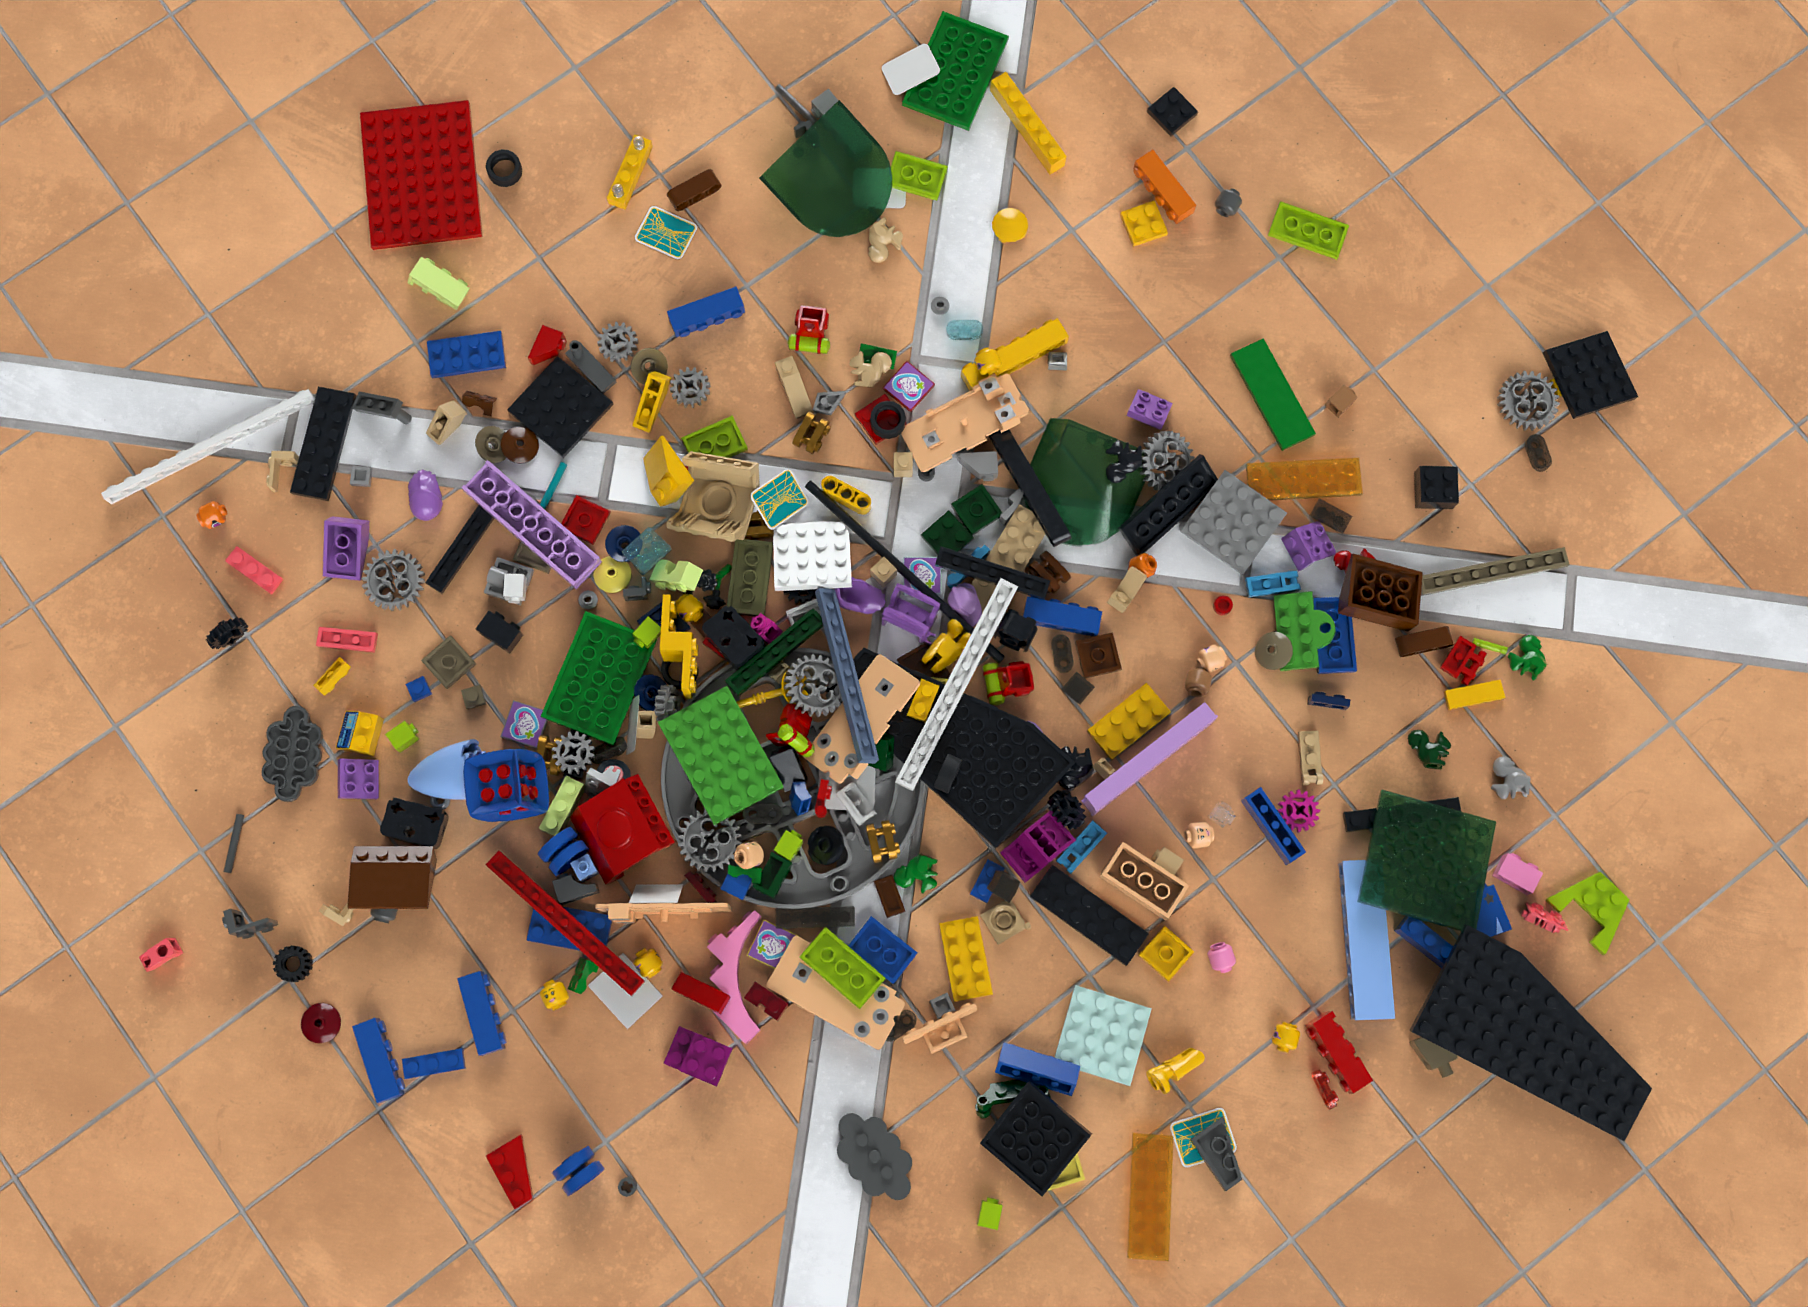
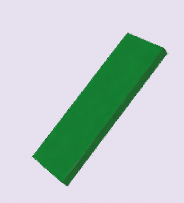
M1264 338L1230 354L1282 451L1316 435Z

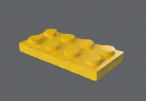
M1145 683L1091 726L1087 732L1112 761L1168 716L1171 711L1152 688Z
M978 916L939 923L954 1002L993 995Z

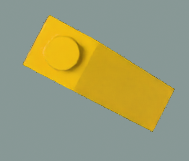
M656 371L648 374L632 425L633 427L648 433L651 432L667 395L672 377Z

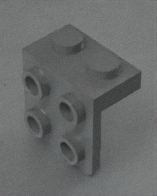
M234 909L223 911L224 917H222L224 927L228 928L230 935H234L237 938H251L255 936L254 933L262 931V933L274 930L273 927L278 925L276 920L270 918L245 924L243 912Z

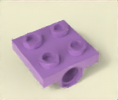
M1138 389L1126 416L1161 430L1173 403Z
M338 759V798L378 799L379 760Z

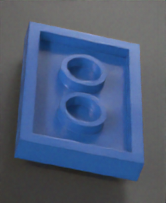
M872 916L848 945L893 985L918 954V952Z

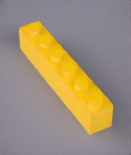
M1004 72L992 79L990 92L1049 175L1064 167L1067 156L1008 73Z
M1059 319L1047 320L1043 323L1042 327L1038 329L1033 328L1026 333L1027 335L1021 338H1014L1007 346L1002 345L996 348L995 351L1002 362L996 377L1011 374L1048 354V352L1068 343L1069 335ZM968 363L961 370V378L969 391L973 389L972 387L979 384V381L989 376L981 375L975 363Z

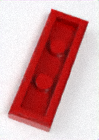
M680 972L671 988L674 992L719 1014H722L731 998L728 994L683 972Z

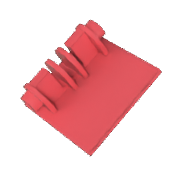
M1525 902L1528 909H1524L1521 913L1524 920L1533 924L1535 922V925H1538L1541 921L1540 927L1552 933H1559L1561 929L1568 931L1565 921L1561 918L1562 915L1552 910L1551 912L1543 910L1544 907L1538 903L1533 902L1530 904Z

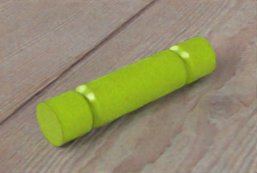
M1477 638L1472 640V643L1476 646L1505 655L1508 647Z

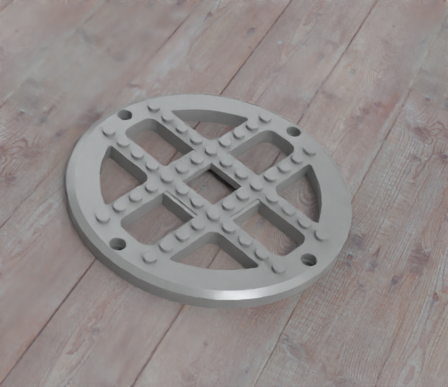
M797 648L782 660V662L791 666L792 663L796 664L795 662L798 658L802 660L806 655L809 659L814 654L815 659L822 655L823 661L829 658V664L833 663L830 652L810 648ZM729 664L713 674L697 689L696 693H693V699H688L682 709L728 686L725 680L737 670ZM804 672L806 678L811 677L808 672ZM766 673L746 691L766 683L773 685L775 689L782 687L781 684L772 680L768 673ZM822 676L823 679L827 681L829 684V678L826 676ZM728 686V688H729V690L731 691V693H732L734 699H735L736 701H739L741 695H740V696H737V695L730 689V687ZM784 695L779 696L783 707L789 704ZM830 719L823 722H814L812 720L807 735L811 743H813ZM770 740L760 744L768 759H770L772 751L787 746H776ZM667 741L661 769L662 799L670 828L679 844L683 840L679 839L678 836L684 835L680 830L679 823L684 818L689 819L691 822L690 815L695 818L697 817L696 803L699 797L688 781L687 775ZM894 756L893 767L886 772L875 768V785L892 777L897 779L904 764ZM807 761L818 785L819 769ZM920 779L913 791L895 783L892 804L885 819L889 820L890 823H894L896 834L893 835L894 843L898 842L900 853L910 839L921 810L924 782ZM818 788L809 791V794L812 796L809 810L799 816L792 809L790 800L782 802L778 791L758 801L760 812L739 820L733 825V827H740L736 834H742V837L737 839V841L743 843L761 834L772 833L779 842L786 830L789 832L791 830L795 831L794 824L816 815L815 806ZM827 809L836 828L843 836L844 847L848 854L846 863L826 873H815L801 846L792 860L793 866L790 870L793 879L784 880L775 899L753 889L754 883H752L743 900L776 909L796 910L828 905L864 889L881 876L896 859L889 860L887 854L881 856L882 862L874 863L870 845L867 846L859 828L848 810ZM722 828L716 830L712 838H706L707 844L704 848L700 846L701 839L694 838L691 846L698 848L699 852L691 855L699 856L701 863L703 862V854H706L708 859L716 858V850L711 849L707 852L705 848L709 843L713 844L715 842L713 837L717 832L720 834L719 842L726 843L729 840V835L722 833ZM884 835L877 836L879 848L886 847ZM732 859L729 860L732 866H739ZM726 863L723 864L724 870H721L719 866L716 867V873L713 872L712 868H709L708 873H706L704 867H702L700 872L713 884L721 888L728 874V865ZM839 878L845 881V887L840 890L834 887L835 880Z

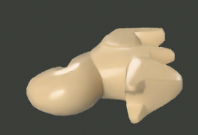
M885 217L869 228V241L872 246L868 248V255L876 263L884 262L888 258L889 251L886 245L892 243L900 250L903 239L902 232L897 231L893 233L895 226L889 229L885 226Z
M860 351L849 363L851 367L857 368L851 371L852 374L858 375V381H855L854 385L874 387L880 380L881 374L886 373L890 369L892 364L890 356L886 353L878 352L874 354L870 364L864 363L863 352Z

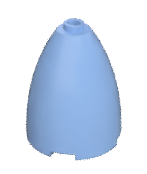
M475 739L444 747L416 765L408 776V784L414 790L428 796L452 800L466 799L463 774L464 762L467 758L486 753V751H481L478 746L479 741Z

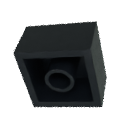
M1419 466L1414 472L1415 508L1453 509L1459 503L1458 467Z

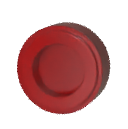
M1219 596L1213 603V609L1219 615H1227L1233 608V602L1228 596Z

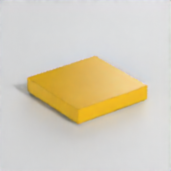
M1164 925L1138 956L1169 982L1194 951Z

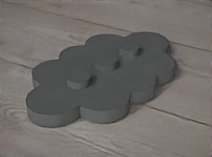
M301 706L288 708L284 713L283 721H275L268 727L266 736L269 743L265 745L262 751L263 757L267 761L261 771L262 777L267 783L275 785L274 789L277 798L284 802L295 801L300 796L302 787L313 785L319 776L316 765L322 759V751L318 745L322 742L323 731L316 724L310 723V714Z
M854 1113L844 1115L839 1122V1131L843 1139L837 1146V1155L840 1160L849 1164L850 1176L862 1181L863 1190L868 1195L879 1196L885 1192L894 1200L906 1198L911 1189L910 1181L906 1174L911 1170L912 1158L908 1152L900 1149L901 1145L898 1136L887 1132V1126L881 1118L870 1117L864 1121L859 1115Z

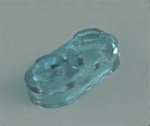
M953 320L948 323L946 334L952 340H977L983 334V325L978 320ZM956 329L959 332L955 334L952 332V330ZM975 329L977 330V332L972 333L971 330Z

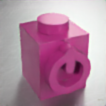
M761 613L752 618L750 626L768 645L783 632L772 620Z

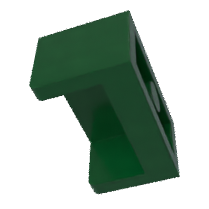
M771 852L770 858L761 874V883H754L753 889L775 899L793 863Z

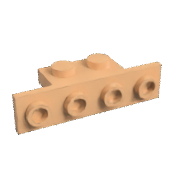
M964 1004L955 1013H952V1011L947 1012L938 1021L930 1020L923 1024V1028L918 1030L914 1028L907 1031L905 1036L902 1037L904 1043L907 1044L923 1036L931 1054L967 1038L968 1036L960 1019L976 1012V1004Z

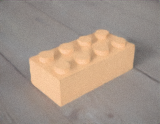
M1124 842L1119 845L1100 875L1101 879L1165 921L1169 919L1190 886Z

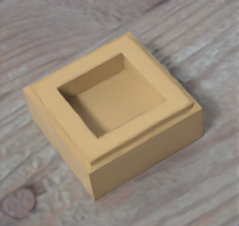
M1101 758L1093 765V768L1104 779H1107L1116 772L1105 758Z

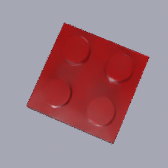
M883 394L854 413L856 419L875 445L885 438L877 436L872 430L870 424L871 411L880 402L890 401L886 394ZM885 410L877 416V423L880 428L891 430L897 427L899 417L896 412Z

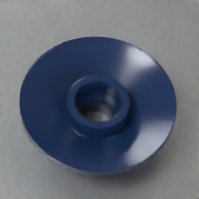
M617 526L608 533L605 540V548L612 559L618 562H630L636 559L642 552L643 538L640 532L632 526ZM628 543L629 545L627 548H622V544Z
M648 674L637 680L634 686V696L639 695V706L646 711L655 710V698L658 695V690H661V686L667 685L663 679L656 675Z

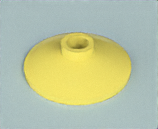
M610 556L601 559L602 563L593 573L596 585L607 593H617L625 589L632 577L629 564L627 562H618ZM614 570L615 574L610 576L608 572Z

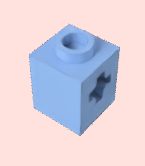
M589 854L570 863L579 881L582 883L599 874Z

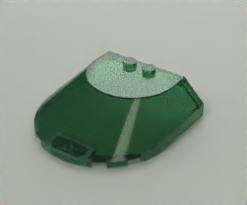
M840 100L759 177L798 221L808 229L830 237L849 236L870 227L884 212L892 190V172L886 153L875 138Z
M1050 418L1030 465L1071 534V539L1062 544L1082 547V545L1102 543L1118 533V527L1131 516L1145 484L1143 479L1146 475L1140 474L1143 467H1139L1134 472L1126 474V479L1120 483L1110 482L1106 477L1105 471L1109 464L1118 462V458L1116 455L1106 454V450L1110 449L1112 444L1118 441V439L1070 419ZM1121 441L1123 448H1125L1126 443ZM1129 444L1131 450H1136L1137 447ZM1025 500V506H1026V508L1029 509L1030 511H1032V510L1030 509L1028 503H1027L1026 500Z

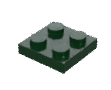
M983 484L951 503V507L972 536L998 520L1002 514V511Z
M949 510L921 534L923 540L937 555L940 547L960 552L974 540V537Z

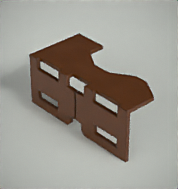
M466 391L462 395V403L465 406H479L484 411L483 415L492 417L493 403L497 398L487 395L482 396L471 391Z

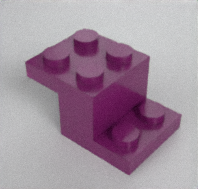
M1052 811L1046 813L1000 852L1024 883L1076 841L1066 827H1063L1061 822L1058 823L1056 817H1052Z
M679 1026L663 1064L717 1087L733 1048Z

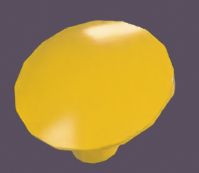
M1005 208L994 216L992 229L1000 242H1016L1026 236L1028 220L1020 210Z

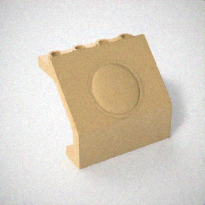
M693 451L689 452L682 458V463L684 466H688V471L693 477L694 482L685 491L678 513L667 521V528L673 529L676 532L684 531L693 535L721 538L728 542H733L737 539L744 540L755 506L751 499V493L760 487L759 463Z

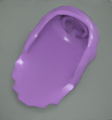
M423 469L418 470L408 484L409 505L415 517L423 521H429L440 513L443 505L442 495L436 475Z
M851 577L852 587L834 588L839 606L849 611L872 614L876 611H881V608H884L886 603L885 594L881 592V589L875 588L861 579Z

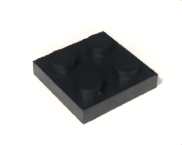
M1175 87L1171 88L1147 108V113L1170 136L1174 135L1198 114V111Z

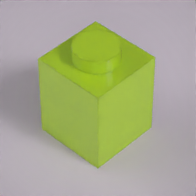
M647 617L634 631L633 637L635 639L633 641L639 647L643 648L645 646L648 649L661 635V627L650 617Z
M403 721L385 734L394 748L400 753L419 740V737L416 735L419 733L413 723L409 725L406 721Z
M786 830L774 848V852L792 862L804 843L800 839L802 835L794 830H791V832Z
M987 1197L986 1201H981L977 1221L978 1226L998 1230L1003 1206L998 1204V1199Z

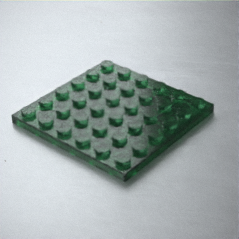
M1381 790L1357 902L1458 931H1462L1465 924L1476 929L1496 821Z

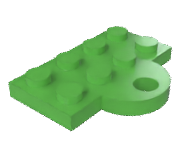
M1312 591L1275 595L1274 605L1277 632L1287 636L1293 646V654L1289 663L1281 668L1280 671L1319 668L1318 649L1330 644L1335 636L1336 627L1333 619L1324 611L1314 610ZM1325 623L1330 624L1331 630L1328 633H1322L1320 631L1321 625Z

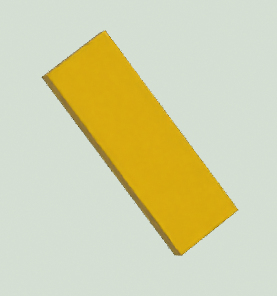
M1501 679L1444 691L1448 710L1506 698Z

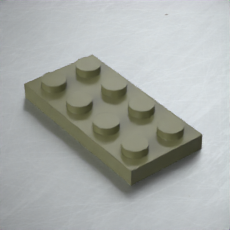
M737 539L735 541L727 607L732 606L739 615L758 616L761 613L765 616L773 542Z

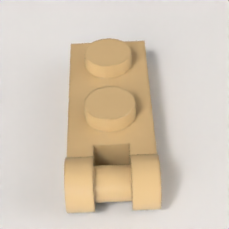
M1299 731L1298 742L1302 785H1309L1310 783L1321 785L1323 784L1319 731ZM1308 770H1314L1315 775H1309Z

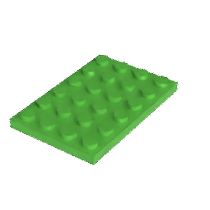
M728 686L658 722L714 825L784 788Z

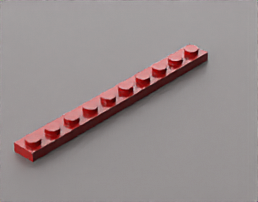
M500 850L485 864L630 996H633L645 983L644 979Z

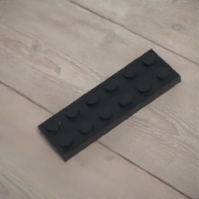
M318 386L292 482L291 494L329 501L353 411L352 406L356 399L355 393Z
M1199 454L1118 527L1136 556L1145 553L1206 497L1218 480L1203 455Z
M1054 865L1049 868L1030 895V898L1125 966L1129 964L1149 935L1148 932Z

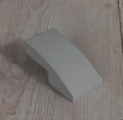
M1020 488L1008 498L1010 507L1000 515L999 521L1004 526L1009 522L1018 505L1021 504L1024 492H1021Z

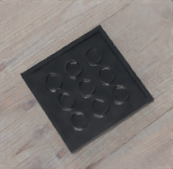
M1608 331L1553 347L1543 352V356L1573 419L1635 400L1638 397Z
M557 356L507 411L564 458L614 404Z
M1029 1080L980 1144L1043 1197L1091 1137L1092 1133Z

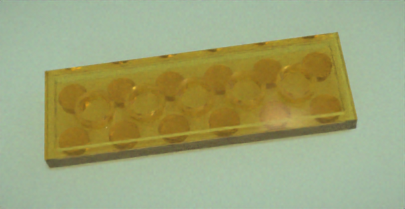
M1359 458L1246 464L1248 486L1268 500L1361 496L1363 494Z
M1132 1133L1128 1259L1169 1261L1173 1136Z

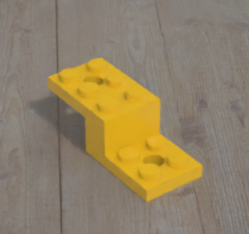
M663 594L660 653L664 662H683L681 689L685 699H693V693L697 691V682H695L694 676L698 672V664L695 657L698 656L699 652L697 639H694L692 632H676L674 619H677V607L675 601H672L671 595Z

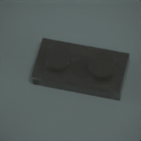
M1320 498L1309 515L1341 534L1344 533L1353 517Z

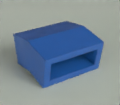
M805 781L793 782L789 795L791 807L797 816L808 812L812 796L806 789Z
M727 874L720 890L743 900L752 884V878L748 875L732 877Z

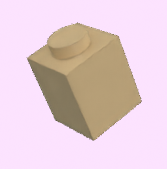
M894 452V477H912L913 452Z
M883 557L870 569V575L884 588L897 576V569Z
M638 711L636 738L653 739L656 730L655 711Z
M1165 847L1161 851L1157 849L1151 858L1154 860V863L1173 875L1176 874L1184 859Z

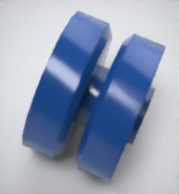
M568 827L556 834L538 852V856L543 862H550L549 869L555 876L572 867L570 863L586 855L589 850L582 840L576 841L578 834L572 827Z
M590 1146L572 1154L552 1172L557 1181H563L567 1177H571L562 1187L567 1196L581 1189L605 1170L600 1161H594L588 1166L586 1165L595 1155Z

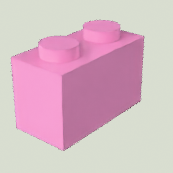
M1507 853L1502 855L1492 876L1525 895L1533 894L1543 873L1538 870L1539 868L1532 863L1526 864L1521 861L1520 856L1514 853Z

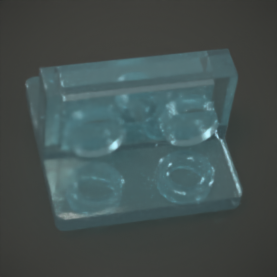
M648 527L622 551V554L643 576L664 558L672 548L656 532Z

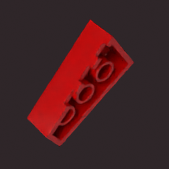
M1324 1012L1305 1024L1307 1028L1305 1032L1311 1040H1315L1318 1047L1316 1049L1319 1054L1328 1060V1068L1333 1075L1337 1074L1340 1079L1339 1085L1343 1091L1354 1094L1371 1083L1373 1079L1362 1060L1358 1056L1355 1058V1048L1351 1042L1344 1039L1345 1031L1342 1026L1334 1022L1333 1019L1336 1017L1334 1012Z

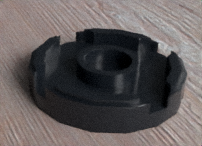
M820 826L808 838V854L816 863L829 865L840 858L844 849V840L838 829L832 826Z

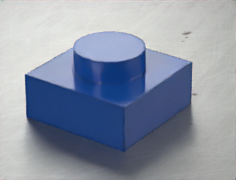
M424 676L406 684L413 702L432 695Z

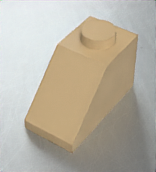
M454 400L438 406L426 434L438 445H441L461 425L467 412Z

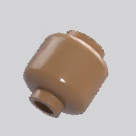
M1201 667L1190 670L1187 674L1185 689L1191 696L1202 697L1210 690L1212 676L1206 669Z

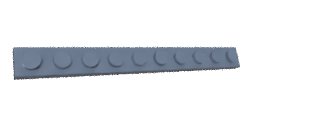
M818 588L815 594L858 763L875 764L879 761L837 595L835 589Z

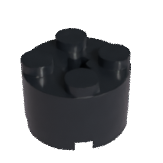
M1009 609L1008 612H1005L993 636L995 639L998 636L1000 638L999 642L1012 650L1019 651L1022 648L1024 649L1023 652H1027L1038 631L1036 627L1037 622L1033 618H1025L1019 615L1017 611Z

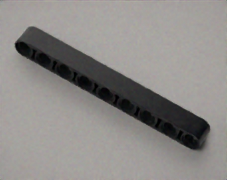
M1008 429L1001 433L999 430L989 435L988 437L1016 485L1020 488L1021 492H1024L1023 497L1052 546L1056 547L1070 540L1071 534L1011 431Z

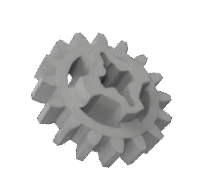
M615 322L613 327L609 323L607 330L602 328L604 334H598L600 340L597 341V344L600 347V353H604L605 359L610 356L611 362L617 359L618 363H621V358L628 361V355L634 356L632 350L637 351L638 348L635 344H638V339L635 338L637 335L635 331L632 332L631 326L626 328L624 322L621 326ZM625 334L629 336L630 341L625 338ZM606 343L610 346L611 350L607 349Z
M686 367L685 372L680 369V375L674 374L675 380H670V384L673 386L670 387V392L673 393L672 398L677 399L678 405L683 402L685 408L688 404H691V407L694 408V403L700 406L701 400H707L705 394L710 395V390L707 389L711 387L710 382H707L708 376H703L702 370L697 373L696 367L692 371L689 370V367ZM700 382L703 385L702 390H700V388L698 387L700 385ZM679 385H680L681 388H682V389L680 390V391H681L680 393L678 392V386H679Z
M673 685L661 686V690H658V695L655 698L656 708L654 710L657 721H661L680 711L681 699L678 696L679 692H676V687H673Z
M577 731L574 736L568 732V737L566 738L561 735V742L555 741L558 746L552 748L556 752V754L552 755V758L557 760L555 762L556 766L562 765L561 771L564 772L568 769V773L572 774L573 770H575L579 774V769L587 770L586 764L592 765L590 758H595V755L591 752L595 748L594 746H589L592 743L591 739L585 741L587 737L585 734L579 737V732ZM570 741H579V743H578V744H574V743H571ZM565 746V751L561 756V750ZM572 749L576 751V756L571 755L570 751ZM585 751H587L586 757L583 760L582 755ZM575 762L577 765H569L568 763Z

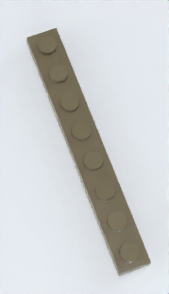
M1565 547L1427 574L1422 576L1421 596L1564 568L1570 564Z

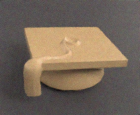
M1010 898L980 915L998 945L1024 929H1031L1030 923L1027 922L1025 924Z

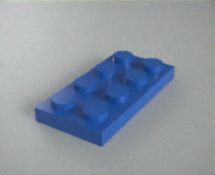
M501 331L427 341L430 375L432 378L506 368Z
M1339 597L1313 598L1314 610H1321L1329 614L1336 627L1335 636L1330 644L1318 649L1320 667L1317 668V673L1357 672L1352 617L1338 614ZM1327 623L1320 627L1322 633H1328L1331 630V625Z
M563 907L607 946L612 920L608 919V915ZM533 908L527 941L579 950Z

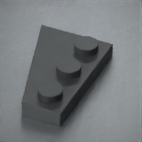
M1222 1116L1192 1137L1190 1141L1223 1190L1227 1191L1240 1182L1242 1177L1232 1150L1230 1136L1226 1130L1224 1116Z

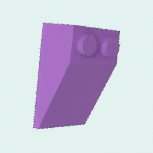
M334 516L324 520L323 576L361 580L369 541L368 520Z

